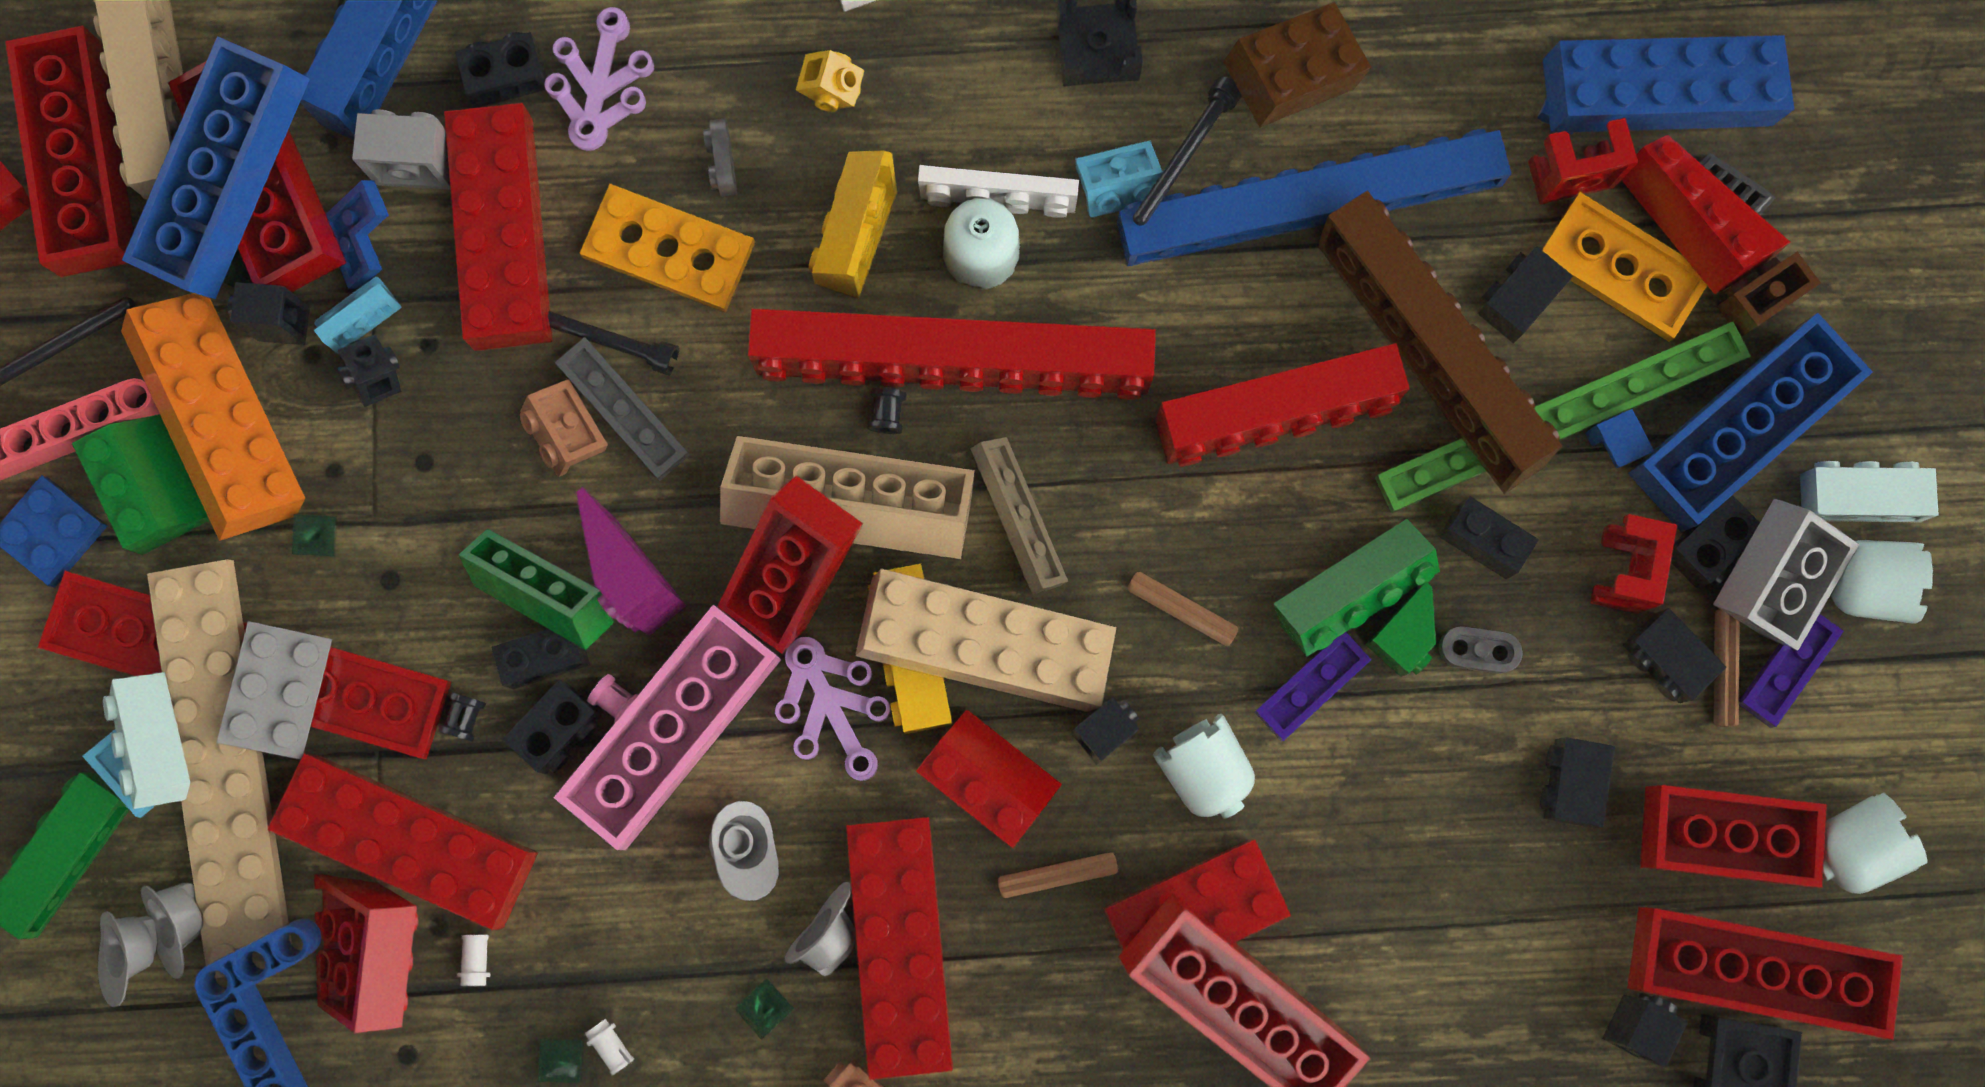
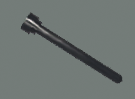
M1218 77L1209 89V105L1134 213L1133 221L1135 224L1143 226L1149 221L1220 114L1235 108L1242 95L1234 80L1228 77Z
M124 297L0 367V386L125 316L127 309L135 307V302L129 297Z
M551 311L548 312L549 324L552 329L582 339L585 337L588 341L645 359L647 365L652 366L653 371L668 376L672 374L674 367L669 366L670 358L677 360L679 346L665 341L660 342V344L654 342L652 345Z

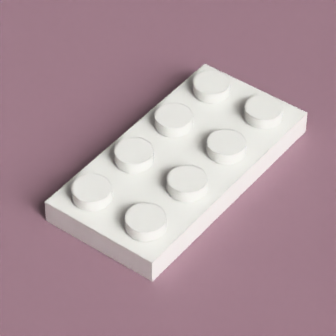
M919 165L918 176L921 199H928L927 203L933 206L948 207L951 205V202L963 203L974 198H988L1003 204L1011 213L1026 214L1028 209L1044 210V215L1050 217H1066L1067 212L1075 213L1079 180L924 165Z

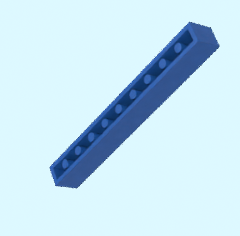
M1477 129L1464 134L1463 138L1449 141L1448 137L1435 138L1425 144L1426 146L1411 149L1410 145H1401L1389 150L1388 154L1374 157L1373 153H1364L1353 157L1350 160L1351 162L1336 165L1335 161H1326L1315 165L1313 170L1300 173L1297 169H1289L1276 174L1275 178L1261 181L1259 177H1251L1240 181L1237 184L1238 186L1225 189L1221 185L1209 186L1202 189L1200 194L1187 197L1183 193L1172 194L1164 197L1149 221L1143 226H1139L1133 221V215L1142 201L1128 204L1124 207V210L1119 211L1117 220L1127 267L1325 225L1329 214L1367 190L1375 200L1379 199L1382 201L1388 211L1502 187L1512 173L1501 132L1497 130L1486 133V129Z

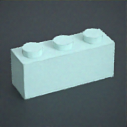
M1823 461L1815 463L1813 469L1800 474L1801 507L1811 510L1825 521L1922 522L1939 516L1936 468H1919L1918 462H1900L1893 464V468H1880V463L1875 461L1858 462L1854 464V467H1840V462Z
M165 672L112 680L109 696L103 697V708L106 720H114L116 733L111 734V744L114 757H122L125 770L119 771L123 796L130 795L133 809L186 800L190 779Z

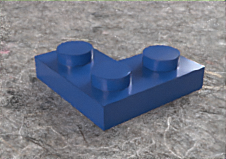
M361 180L326 213L347 262L339 268L348 289L362 287L382 270L368 234L387 218L389 214L374 180Z

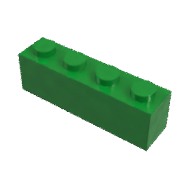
M1406 519L1273 603L1280 626L1306 657L1317 650L1325 649L1343 633L1351 628L1361 626L1367 618L1379 610L1394 605L1401 596L1415 587L1431 581L1440 572L1436 549Z
M488 528L458 554L474 587L585 650L614 623L613 619L597 600L602 596L599 589Z
M80 772L66 782L61 790L62 797L59 802L39 819L36 825V830L38 831L28 844L23 845L16 851L11 859V868L0 879V927L17 939L39 937L129 812L128 807L98 773Z

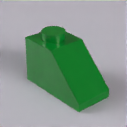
M1427 582L1418 586L1365 644L1400 677L1409 674L1411 671L1417 675L1433 658L1428 653L1436 645L1432 586Z

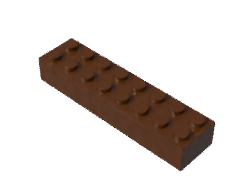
M1367 190L1329 214L1318 247L1391 344L1397 343L1401 358L1503 494L1542 470L1562 447L1557 430L1550 422L1542 420L1534 409L1535 404L1529 393L1516 386L1510 378V371L1506 363L1500 357H1494L1487 348L1485 337L1476 325L1468 323L1461 313V306L1458 300L1451 293H1446L1437 282V275L1432 266L1426 261L1422 262L1413 251L1411 239L1404 231L1397 230L1391 222L1388 209L1379 199L1375 200Z

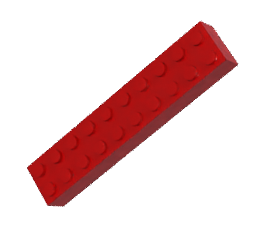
M751 308L748 357L757 375H762L764 380L774 382L785 381L786 376L802 377L803 382L813 384L825 383V378L841 379V383L852 386L864 385L865 380L881 381L882 386L891 388L903 387L904 382L920 383L921 388L930 390L943 389L944 384L960 385V390L970 392L982 391L983 386L999 387L1000 392L1009 394L1022 393L1023 388L1038 389L1039 394L1048 396L1061 395L1062 390L1078 391V396L1087 398L1100 397L1101 393L1104 392L1117 393V397L1120 399L1135 400L1140 399L1141 394L1148 395L1154 378L1156 329Z

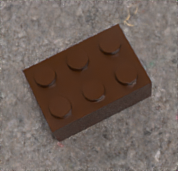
M1335 2L1238 39L1223 61L1259 128L1354 90L1372 68Z

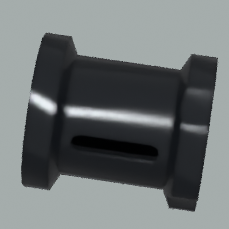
M873 388L871 396L875 398L873 417L871 421H868L867 429L882 434H901L903 426L899 424L901 404L906 400L907 393L893 388Z
M451 692L449 698L452 700L445 723L439 725L438 731L473 742L475 735L472 731L480 709H485L486 703ZM466 708L461 725L458 726L463 709Z

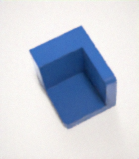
M1633 409L1608 419L1585 433L1592 447L1603 442L1614 466L1617 468L1633 461L1636 462L1654 452Z

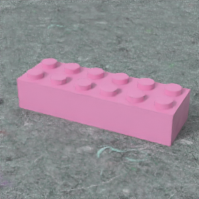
M712 605L554 798L616 850H626L781 659L715 605Z

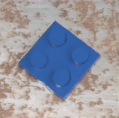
M41 475L0 522V547L46 585L55 588L62 580L64 571L69 572L108 525L50 478Z

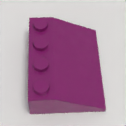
M582 487L576 492L594 583L603 594L597 600L612 619L615 618L620 624L623 623L627 628L630 627L634 633L641 630L650 636L687 605L615 516Z

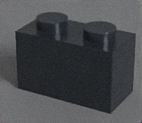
M1537 246L1528 256L1520 252L1505 269L1511 275L1503 285L1496 280L1481 297L1486 304L1478 312V315L1513 344L1527 331L1573 277L1572 274Z
M235 282L234 295L232 294L229 297L227 304L230 322L258 342L305 345L310 307L284 286Z
M1471 496L1458 504L1438 536L1504 579L1519 573L1539 541L1535 536Z
M1670 608L1656 612L1622 644L1630 652L1628 654L1630 661L1641 671H1648L1658 681L1656 684L1658 690L1669 700L1677 701L1678 703L1693 701L1727 668Z
M1569 737L1555 739V743L1550 745L1546 757V767L1551 770L1549 784L1544 785L1540 798V807L1545 809L1543 819L1589 828L1604 827L1615 746Z
M1640 993L1638 998L1623 995L1602 1039L1638 1059L1667 1067L1688 1021L1675 1014L1678 1009L1677 1006L1654 995L1652 998L1644 993Z

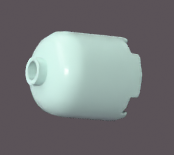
M974 198L960 204L950 214L944 229L943 259L948 272L959 283L978 286L982 289H989L1000 285L1013 274L1019 260L1020 241L1019 229L1011 212L1003 204L988 198Z
M1855 541L1860 545L1831 593L1835 605L1844 613L1852 616L1915 624L1920 622L1927 611V606L1920 605L1923 589H1932L1933 581L1931 553L1922 551L1924 544L1894 541Z
M1218 714L1214 718L1213 725L1210 726L1207 719L1191 726L1172 738L1176 746L1165 752L1163 747H1160L1153 753V757L1184 805L1193 814L1200 817H1211L1220 813L1223 819L1244 808L1242 800L1249 795L1254 785L1255 775L1223 714Z
M1885 793L1870 796L1826 821L1823 879L1825 881L1832 879L1840 888L1850 893L1861 894L1869 892L1926 864V852L1919 836L1916 834L1909 838L1906 830L1899 822L1905 819L1906 815L1898 805Z

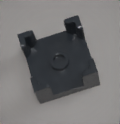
M1058 0L1056 15L1063 86L1139 81L1143 60L1141 46H1137L1135 26L1137 0H1115L1114 4L1077 6V0Z
M1701 1014L1699 1033L1700 1035L1711 1037L1706 1079L1695 1077L1693 1087H1797L1802 1039L1801 1031Z

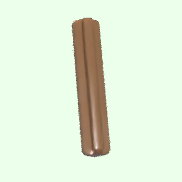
M1136 572L1128 585V591L1225 646H1229L1238 633L1236 625L1142 572Z
M1718 609L1715 611L1714 655L1727 668L1714 679V724L1720 727H1735L1739 724L1740 621L1723 610Z
M1110 852L1004 875L998 878V885L1001 896L1009 898L1114 875L1118 872V865L1114 853Z

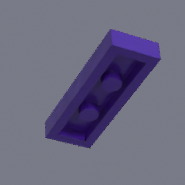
M1819 614L1798 651L1779 643L1740 698L1739 705L1769 728L1777 727L1844 631Z
M1345 632L1334 639L1328 647L1319 651L1257 708L1254 713L1282 742L1372 659Z

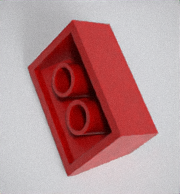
M966 710L916 770L921 777L1012 849L1062 785L969 710Z

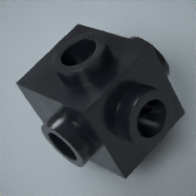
M376 335L363 340H356L338 350L342 366L336 368L346 390L354 388L364 407L402 392L396 369L400 368L397 358L390 346L383 349Z

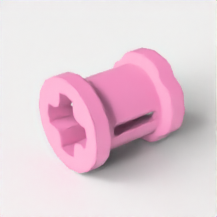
M607 674L592 690L587 702L593 706H600L615 718L614 723H616L638 694L631 695L615 683V678L612 675Z

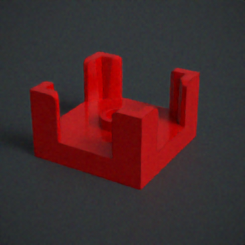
M1626 118L1612 120L1606 124L1614 152H1611L1608 140H1602L1596 145L1588 146L1584 150L1585 158L1576 160L1567 131L1549 134L1544 140L1548 159L1545 156L1539 157L1535 155L1528 160L1539 204L1572 198L1579 192L1586 195L1615 188L1638 163Z
M1627 514L1623 517L1625 527L1608 524L1604 527L1601 544L1604 547L1631 553L1628 575H1617L1613 588L1598 584L1593 586L1590 603L1638 614L1664 603L1677 524Z

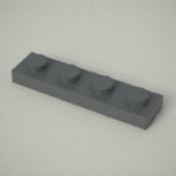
M585 337L555 362L659 481L690 456Z

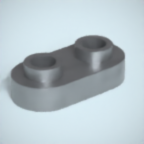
M726 118L710 120V128L703 129L707 153L713 152L715 166H708L711 189H719L721 197L736 195V179Z
M1462 626L1455 627L1447 631L1439 642V653L1443 661L1452 667L1502 674L1515 669L1521 662L1523 654L1521 644L1516 637L1499 631ZM1455 641H1459L1464 645L1465 651L1463 655H1457L1453 651L1452 646ZM1494 647H1500L1504 651L1502 661H1498L1493 657L1492 651Z

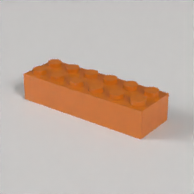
M192 293L127 309L121 332L219 541L296 517L305 500V496L211 299Z

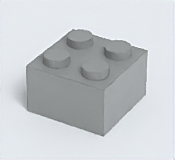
M373 110L371 114L357 113L352 159L371 180L375 181L376 185L451 190L446 129L435 116L424 112H413L411 116H397L387 110Z

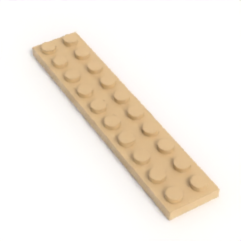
M228 559L147 574L162 672H165L190 779L187 798L182 800L181 803L196 903L203 921L201 937L206 966L289 923L276 835L267 830L273 816L263 752L216 743L245 635L234 560ZM290 934L289 940H290V943H291V945H292L291 934ZM253 952L252 959L254 964L264 969V957L258 952ZM216 971L215 978L226 977L220 971Z

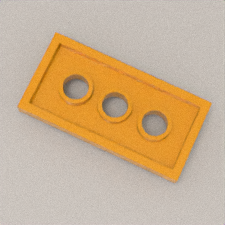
M609 184L579 254L586 260L726 312L753 250L755 240L737 231ZM629 226H638L642 229V236L635 243H626L622 240V233ZM666 239H672L678 243L677 252L670 257L660 256L657 252L659 244ZM701 253H709L714 256V264L705 271H700L693 267L695 257Z
M1581 192L1575 196L1541 249L1573 275L1570 281L1668 342L1676 337L1707 287V284L1682 254ZM1585 237L1596 239L1600 245V253L1591 255L1585 252L1582 247V239ZM1617 258H1626L1632 263L1634 268L1632 275L1625 276L1617 271L1615 267ZM1650 279H1660L1666 284V296L1659 297L1650 291Z

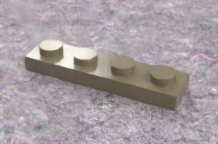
M1007 437L983 441L970 448L1032 594L1053 589L1068 582Z

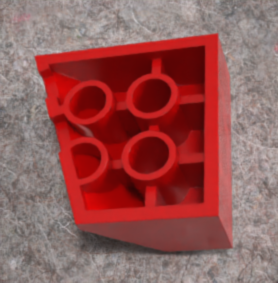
M323 874L314 875V889H322L323 911L315 912V923L320 928L322 939L324 940V949L320 950L316 955L317 1006L354 1033L401 1028L403 1013L408 1006L406 989L408 973L413 966L411 949L413 933L418 926L417 906L376 882Z

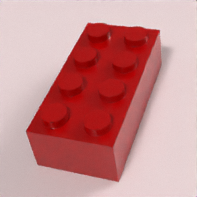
M794 476L770 498L717 607L782 654L807 628L863 523L800 477Z
M1667 785L1645 786L1640 868L1799 887L1822 888L1827 804Z
M1255 839L1244 841L1103 907V911L1122 952L1172 893L1177 895L1234 942L1291 916Z

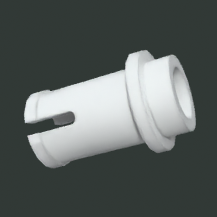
M462 935L461 973H457V977H461L460 986L486 985V977H490V973H486L487 939H489V935Z
M604 1019L585 1033L589 1039L586 1044L594 1046L609 1068L610 1073L614 1075L627 1066L628 1063L632 1062L634 1058L629 1054L614 1032L615 1024L610 1025Z

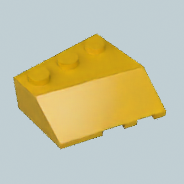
M885 150L848 152L842 175L835 190L831 211H828L823 222V237L820 247L814 248L809 261L808 269L812 270V276L816 285L859 299L897 194L891 152Z

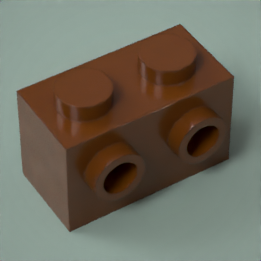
M1798 251L1780 262L1777 256L1756 270L1760 277L1751 283L1746 278H1743L1724 291L1729 298L1719 304L1717 308L1728 323L1734 322L1741 337L1821 284Z

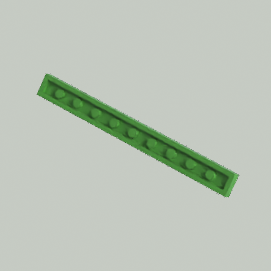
M1730 322L1536 406L1534 409L1543 421H1548L1555 427L1560 440L1630 409H1634L1738 364L1751 357L1734 322ZM1461 438L1382 472L1375 477V480L1391 513L1487 471Z

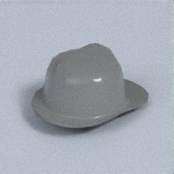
M736 801L726 805L717 814L712 825V831L709 836L711 855L715 860L717 874L722 886L732 896L740 900L755 901L767 896L775 887L779 875L778 858L770 820L761 807L751 802Z
M850 882L843 883L830 895L811 924L788 949L785 955L786 963L791 964L801 960L821 975L827 976L849 956L856 939L855 927L844 911L852 889Z
M182 883L157 892L149 886H143L141 896L149 917L155 921L156 949L160 960L169 975L173 978H181L184 972L182 949L198 937L203 927L202 916L196 903L194 885Z
M108 911L101 915L98 977L102 995L107 1004L112 1007L120 1006L123 1002L128 979L148 968L153 963L157 947L155 921L151 917L115 919Z

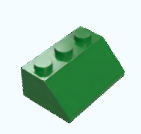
M160 414L108 424L72 443L123 549L144 555L210 521Z

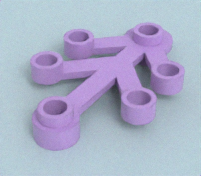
M614 7L604 9L597 17L596 23L601 38L592 74L579 57L578 48L571 38H559L553 45V52L558 61L566 64L587 95L584 111L570 94L571 87L564 75L554 73L548 76L545 81V89L549 96L554 100H558L571 119L568 134L572 143L577 148L585 151L601 147L607 139L608 128L631 113H640L646 106L643 92L637 87L626 88L621 94V102L601 113L603 101L639 77L649 76L654 69L651 56L645 51H636L631 54L628 65L609 76L616 43L624 40L630 31V25L625 13ZM612 17L618 18L617 23L613 26L605 24ZM563 47H572V51L570 54H560V50ZM639 60L648 61L647 66L642 69L636 68L635 64ZM555 83H564L562 90L558 92L552 91V86ZM629 97H640V100L637 104H627V100ZM584 126H594L592 133L588 135L581 134Z
M810 637L796 639L787 648L785 654L786 665L792 672L784 699L775 707V715L779 721L785 724L796 722L801 713L798 703L808 679L815 695L803 733L794 742L795 754L804 760L812 759L817 755L819 751L817 741L825 715H827L847 754L845 760L847 773L858 781L869 780L877 772L878 760L872 751L861 747L841 707L867 714L873 721L880 722L887 719L890 715V704L885 698L880 696L868 698L829 686L822 672L825 671L848 677L852 684L864 686L872 677L871 668L866 662L855 661L851 663L825 655L823 646L817 640ZM802 650H810L812 652L813 658L810 663H799L798 654ZM858 666H863L867 670L866 678L861 681L854 680L852 677L853 669ZM882 702L885 704L886 711L882 716L876 717L872 715L871 706L873 703ZM785 704H792L795 708V714L790 719H784L781 716V708ZM803 740H811L814 744V749L809 755H803L799 751V745ZM859 756L866 757L869 762L868 768L863 772L856 771L853 766L854 760Z

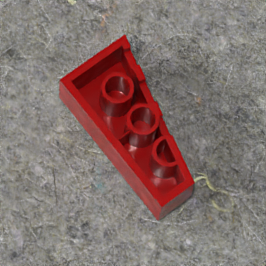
M1669 135L1643 146L1636 154L1638 163L1622 179V182L1714 294L1755 273L1758 268L1773 259L1791 243Z

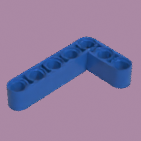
M301 918L294 920L218 959L199 971L195 978L194 986L196 993L245 1087H272L273 1083L279 1084L282 1087H308L255 984L301 961L318 949L321 943V931L316 923L309 919ZM291 932L301 937L303 942L302 950H298L291 945L289 940ZM253 952H258L264 957V969L254 964L252 959ZM216 971H220L226 976L228 981L227 988L217 983L215 978ZM235 1008L245 1013L247 1025L237 1021L234 1014ZM254 1046L264 1050L266 1062L257 1059L253 1051Z

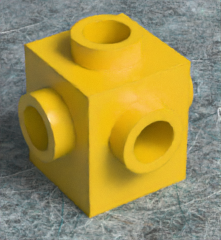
M827 50L806 54L796 91L814 100L815 106L824 111L836 112L839 108L854 107L856 99L860 94V84L864 70L851 63L850 57L843 53Z

